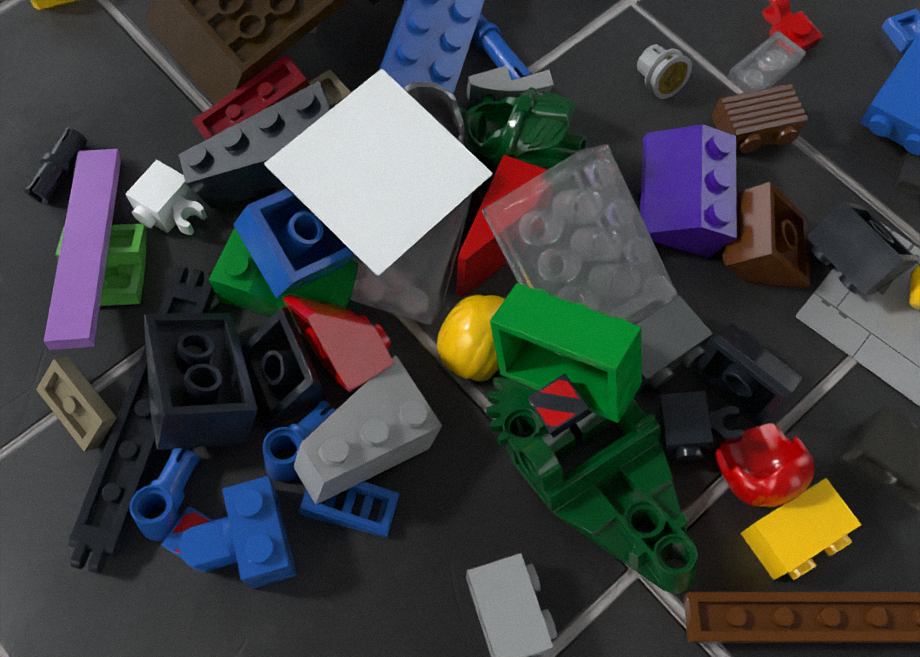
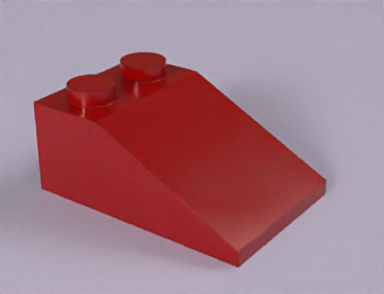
M503 155L458 255L456 295L461 297L468 295L528 247L535 231L542 233L549 215V210L547 209L554 189L548 188L550 170Z

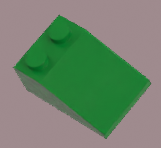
M234 228L209 281L220 302L271 318L281 307H287L283 298L289 294L347 307L363 267L361 264L351 260L345 266L276 299L240 235Z

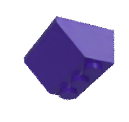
M701 124L651 132L643 137L640 238L709 258L737 238L735 135Z

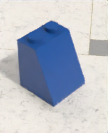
M918 34L870 104L860 124L868 127L872 133L881 137H887L904 146L908 152L920 156V35Z

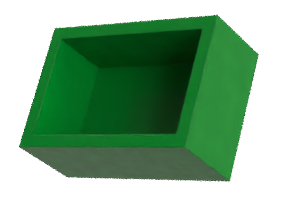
M516 283L490 319L500 375L533 389L540 390L565 373L592 413L619 423L642 384V327L634 325L626 319L611 317L592 310L584 304L572 303L550 295L545 290L533 289L520 283Z

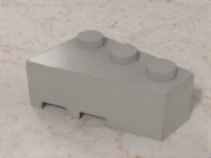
M396 355L392 358L393 365L369 379L301 442L293 467L315 505L428 450L440 431L441 423Z

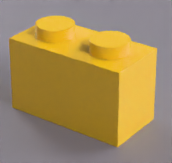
M825 478L804 491L796 499L782 505L741 532V535L773 580L787 573L795 580L817 566L812 557L822 550L828 556H831L852 543L847 534L861 526V523L831 483Z

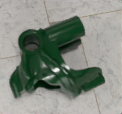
M531 87L527 92L521 93L519 98L506 97L501 101H495L492 94H487L483 103L475 105L469 111L459 108L464 123L465 147L492 172V175L480 185L485 192L488 191L503 155L550 170L548 188L554 189L552 196L571 197L576 180V169L573 166L580 167L582 165L587 147L585 135L566 133L574 114L575 103L573 100L558 96L552 92L547 93L543 91L542 93H537L536 89Z

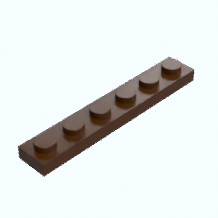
M687 592L683 594L688 643H920V592Z

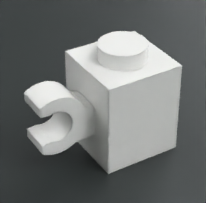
M158 160L147 169L125 194L134 209L132 215L148 228H152L155 225L169 233L177 224L182 233L192 235L194 230L186 219L192 215H196L203 220L207 218L203 206L196 202L195 192L185 183L184 175Z

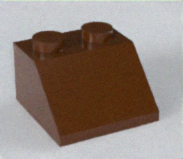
M771 182L737 192V238L723 249V260L726 267L749 283L795 288L810 287L809 242L806 237L808 235V217Z

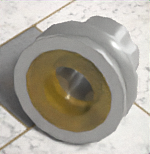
M654 44L645 49L638 59L637 70L645 76V87L658 98L666 99L675 95L686 84L691 75L692 61L688 56H684L679 49L665 50L658 44Z

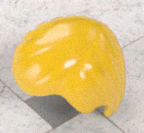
M476 294L462 299L454 306L443 322L437 338L438 354L441 357V362L448 370L454 372L459 377L480 382L489 380L499 370L490 319L505 298Z

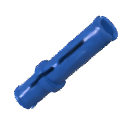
M480 12L473 33L474 45L480 51H485L498 68L507 65L511 81L532 75L533 73L527 69L502 39L500 29L494 23H489Z

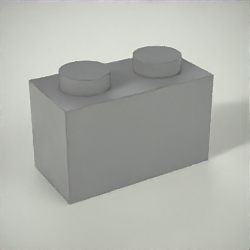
M521 553L467 570L466 580L491 657H536L548 653L554 648L551 639L557 637V632L552 616L548 609L541 611L535 592L541 591L538 575L532 563L525 565Z

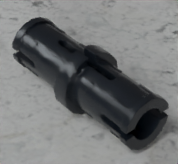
M65 127L50 152L44 153L40 158L39 162L41 165L25 187L24 192L33 200L48 204L63 178H68L72 173L73 169L71 166L78 155V151H81L87 144L86 137L73 128L70 130L69 127Z

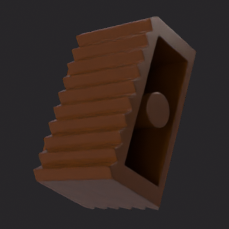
M792 84L719 98L711 116L718 130L736 136V152L741 150L742 153L753 152L762 145L765 147L768 144L772 145L774 143L779 146L789 144L798 137L807 121V114H804V108H801V102L798 101V96L795 95Z

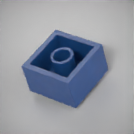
M289 188L247 205L233 224L276 299L345 266L356 256Z

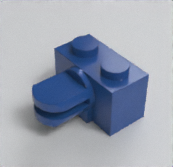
M269 476L223 488L228 517L187 529L182 534L179 543V552L182 559L196 571L206 572L238 563L241 581L251 589L297 576L278 492Z

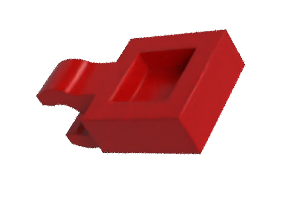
M768 0L772 6L764 9L762 14L773 25L769 35L789 59L819 44L823 35L802 11L792 14L789 0Z

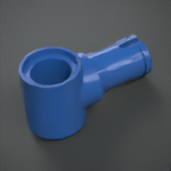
M323 400L297 425L291 424L288 427L275 428L267 434L263 442L265 470L271 478L276 481L286 482L298 477L293 466L300 444L336 411L333 407L327 411L330 406L329 403ZM280 450H290L294 453V456L285 460L277 459L273 455Z
M183 448L173 449L158 480H153L149 486L138 490L131 499L129 505L130 513L143 536L149 540H165L180 519L178 510L185 498L183 490L195 466L200 461L199 456L186 449L184 455H182ZM166 508L159 517L146 519L152 510Z

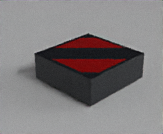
M565 373L527 397L553 438L592 414Z

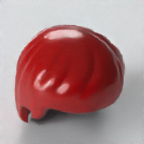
M770 423L743 431V438L737 443L722 442L715 452L720 471L731 491L740 500L754 507H778L800 496L807 489L814 476L815 465L813 457L798 437H793L794 442L785 437L777 425Z

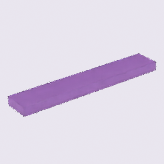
M118 149L78 151L43 341L48 350L94 347L121 164V156Z

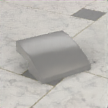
M506 65L469 76L466 96L468 103L478 105L483 103L487 94H492L495 101H501L506 97L519 98L521 93L527 92L531 87L535 88L537 93H542L543 91L549 93L554 83L550 70L511 81Z

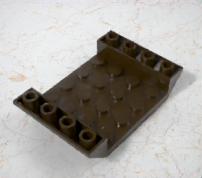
M152 0L146 24L212 102L216 104L248 82L249 79L350 0ZM368 0V1H369L372 5H374V4H376V3H377L378 1H380V0Z

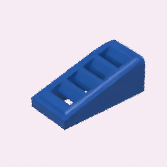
M363 481L345 490L347 493L342 508L337 510L333 508L337 495L325 500L324 505L319 503L315 505L305 488L297 514L377 536L387 537L400 493ZM357 494L364 496L358 516L351 514ZM374 499L382 500L376 522L368 520Z

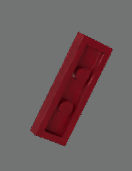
M286 54L194 118L192 122L207 140L298 91L309 87L310 84Z

